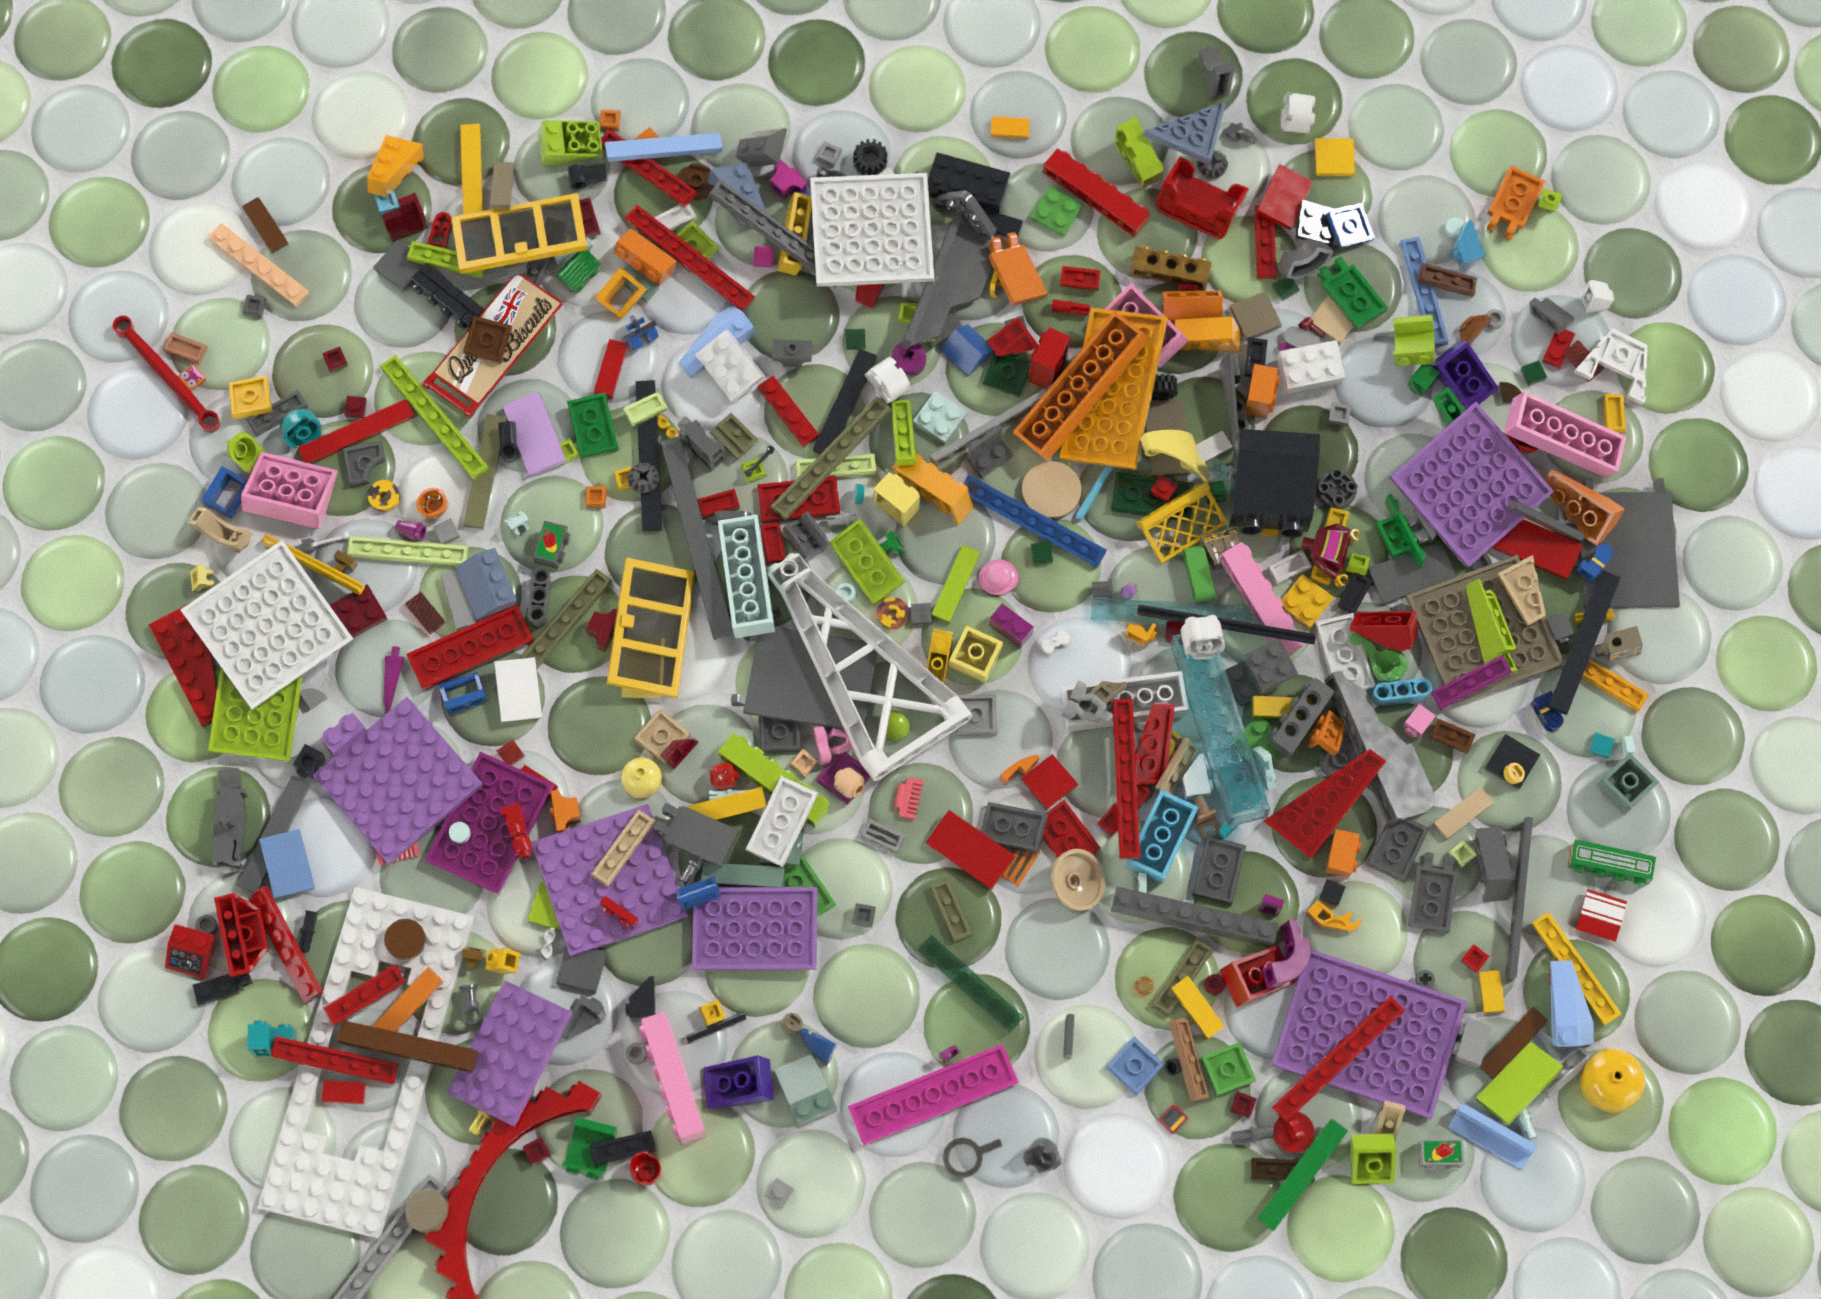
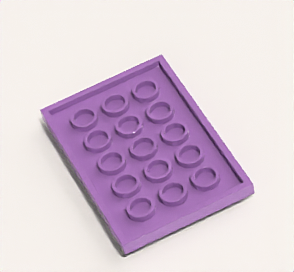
M817 887L719 888L722 897L693 907V971L817 970Z
M504 980L470 1046L471 1049L479 1051L474 1072L458 1070L446 1093L515 1127L573 1012Z

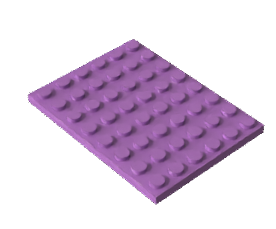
M1310 949L1309 960L1304 971L1299 975L1271 1066L1304 1077L1391 995L1405 1010L1404 1013L1327 1085L1383 1104L1385 1101L1405 1105L1406 1112L1431 1120L1467 1001Z

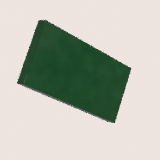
M1116 472L1111 511L1147 516L1165 505V501L1150 493L1158 478ZM1171 480L1178 484L1168 502L1193 488L1194 483ZM1191 507L1184 508L1182 517L1190 519ZM1174 517L1168 518L1170 520H1178V518Z

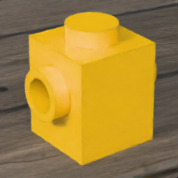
M507 948L489 949L485 969L498 974L517 973L520 953Z

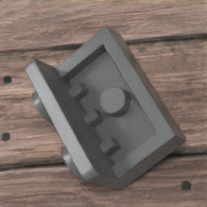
M808 512L803 513L800 519L785 525L782 529L804 560L823 553L829 544L827 536Z

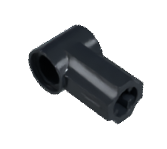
M605 163L590 166L574 164L567 169L570 187L573 189H581L591 183L608 181Z
M500 422L498 427L501 458L505 462H514L518 457L516 422ZM506 448L514 449L512 456H505L503 453Z

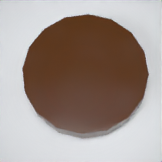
M701 163L689 164V166L682 168L677 178L697 191V195L693 199L694 201L706 199L714 188L713 185L707 182L711 169Z
M399 919L393 922L387 928L384 935V944L388 953L394 958L401 960H411L418 957L424 950L426 943V934L422 926L411 919Z

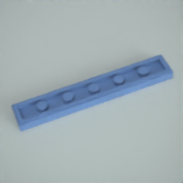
M1420 237L1400 240L1401 250L1420 316L1433 315L1435 347L1446 345L1449 343L1434 287L1418 283L1420 265L1422 263L1427 264Z

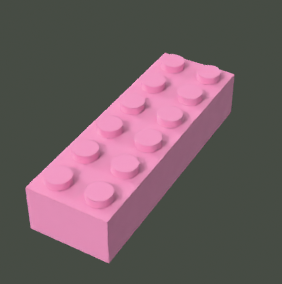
M1525 391L1513 398L1504 432L1511 437L1604 478L1618 472L1626 441V436Z
M665 1011L641 1019L642 1026H639L644 1043H649L645 1047L650 1062L655 1061L656 1065H653L652 1068L657 1082H662V1085H659L663 1101L668 1100L669 1104L665 1105L670 1121H675L672 1128L676 1140H681L682 1145L705 1138V1129Z

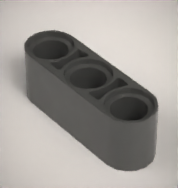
M544 567L536 568L531 578L528 618L531 626L534 628L544 627L548 619L552 582L549 571ZM540 576L547 577L543 582L537 581V578ZM537 595L545 596L541 601L535 600ZM535 614L543 615L539 620L533 619Z

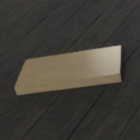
M1183 399L1150 401L1146 420V433L1159 430H1181L1187 432ZM1164 453L1149 456L1151 477L1191 474V472L1181 466L1180 460Z

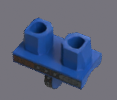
M634 316L629 317L631 323L626 325V329L629 331L634 328L635 331L624 336L622 340L625 343L627 342L633 351L643 346L638 337L639 335L645 333L648 341L651 342L659 337L656 321L653 320L640 327V324L645 322L643 317L637 320Z

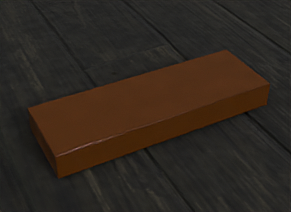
M259 197L242 206L271 253L289 244Z
M1422 263L1420 265L1418 283L1473 297L1476 291L1477 277Z

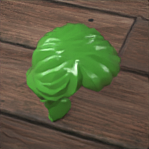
M1355 632L1350 634L1349 641L1355 646L1363 645L1365 654L1370 661V667L1377 680L1393 682L1399 681L1404 676L1408 666L1404 653L1395 649L1380 650L1375 647V644L1370 639H1366Z

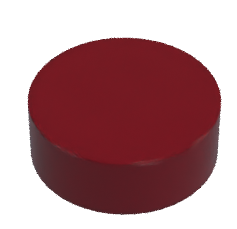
M1211 974L1205 979L1204 989L1209 995L1217 996L1223 992L1225 982L1220 975Z

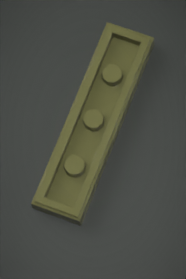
M1197 938L1151 1006L1166 1017H1169L1179 1003L1178 998L1170 988L1186 976H1189L1193 982L1214 949Z

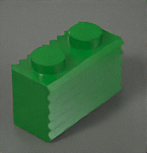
M588 250L576 252L555 274V277L570 292H580L586 286L585 281L589 277L593 278L599 272L598 267L601 263Z

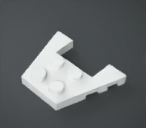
M1612 328L1574 370V373L1590 380L1594 375L1597 364H1600L1631 379L1632 383L1626 398L1643 405L1646 401L1644 388L1646 387L1647 345Z

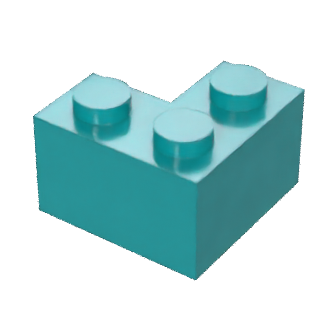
M254 1021V1024H248L247 1049L254 1057H268L271 1055L275 1036L297 1041V1031L290 1024H279L278 1027L272 1028L267 1021Z

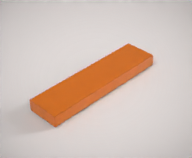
M427 967L372 1027L398 1032L441 986L444 980L430 967Z

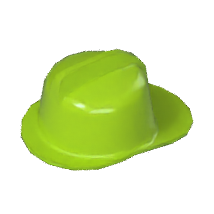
M245 432L235 434L231 440L226 442V451L229 459L248 474L252 473L261 452L266 453L263 447L251 435Z

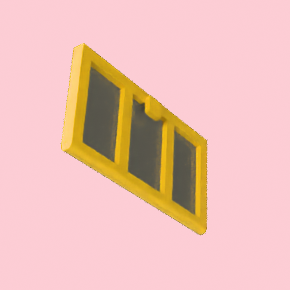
M578 193L512 205L510 210L490 209L451 217L460 274L588 250Z
M626 557L606 685L678 698L695 572Z

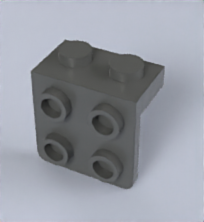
M583 995L579 999L576 998L570 1007L573 1014L562 1033V1037L568 1038L584 1012L602 1022L606 1017L602 1003L593 997L590 1000Z

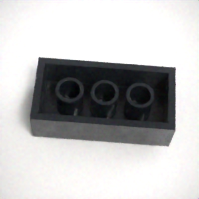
M936 152L927 180L928 196L936 198L938 194L968 191L974 196L981 208L1000 213L1010 183L1011 172Z

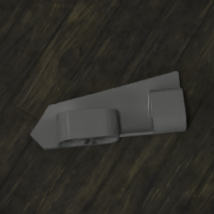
M1229 353L1220 362L1219 369L1227 408L1226 417L1230 440L1234 451L1239 433L1238 425L1242 426L1243 429H1248V419L1245 404L1241 399L1236 398L1235 384L1239 383L1241 377L1238 358L1233 357V353Z

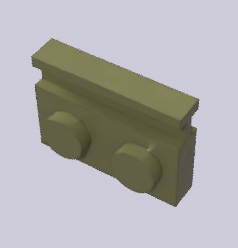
M732 413L727 415L714 429L710 430V434L716 440L719 439L724 444L725 449L736 460L758 443V439Z

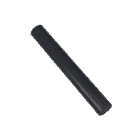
M743 1011L687 1034L686 1038L690 1043L747 1018Z

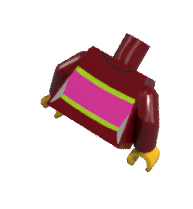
M1336 523L1323 529H1318L1315 539L1303 538L1302 549L1311 550V560L1314 562V565L1326 576L1334 580L1337 587L1345 586V584L1341 583V578L1345 581L1348 580L1346 574L1339 575V572H1342L1349 544L1359 540L1353 536L1358 535L1359 530L1353 529L1350 531L1349 528Z

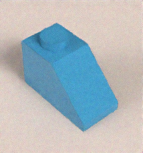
M1472 220L1462 225L1453 246V259L1458 263L1459 267L1486 256Z

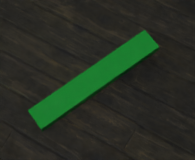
M1331 1118L1259 1214L1257 1220L1274 1232L1348 1130Z

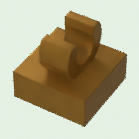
M339 550L334 554L337 562L334 569L344 574L347 568L354 572L358 565L355 559Z
M468 946L464 947L461 957L468 958L466 968H477L478 960L482 961L485 958L486 950Z

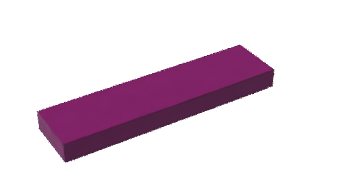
M1501 655L1432 691L1431 694L1441 711L1513 672L1505 657Z

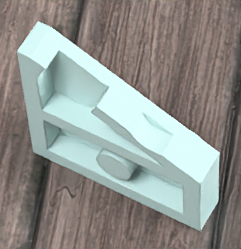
M1261 746L1253 748L1263 787L1268 791L1275 789V781L1277 779L1273 770L1271 754Z

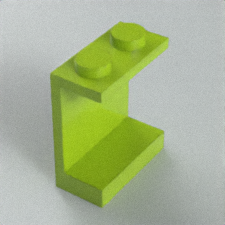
M1433 315L1393 318L1395 331V351H1393L1395 367L1434 364L1435 327Z

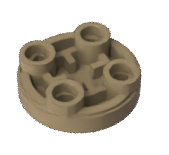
M420 1190L409 1199L406 1205V1219L417 1231H438L447 1217L448 1201L436 1190Z

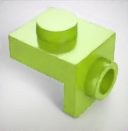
M1544 188L1537 205L1556 212L1562 194Z

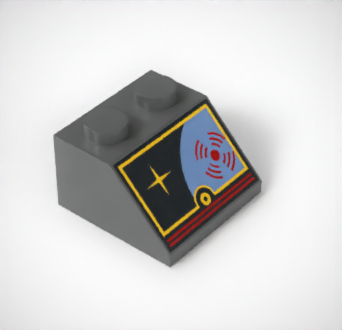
M779 128L758 131L740 139L735 157L743 163L747 162L749 168L779 164L787 129Z

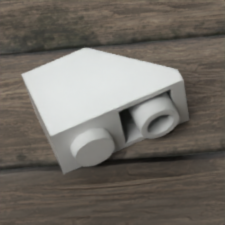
M1204 754L1198 755L1182 778L1181 784L1185 801H1191L1200 795H1204V798H1209L1211 791H1213L1212 780L1208 779L1207 776L1209 762L1204 760Z

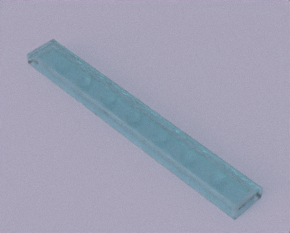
M1092 598L1091 619L1155 623H1166V621H1169L1137 615L1138 606L1146 605L1206 616L1215 615L1218 618L1252 623V612L1248 606L1097 598Z

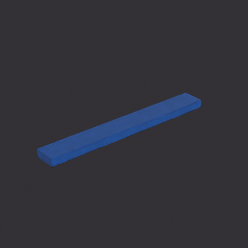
M967 475L963 484L968 487V493L972 500L1093 566L1099 567L1107 552L1106 548L972 475Z

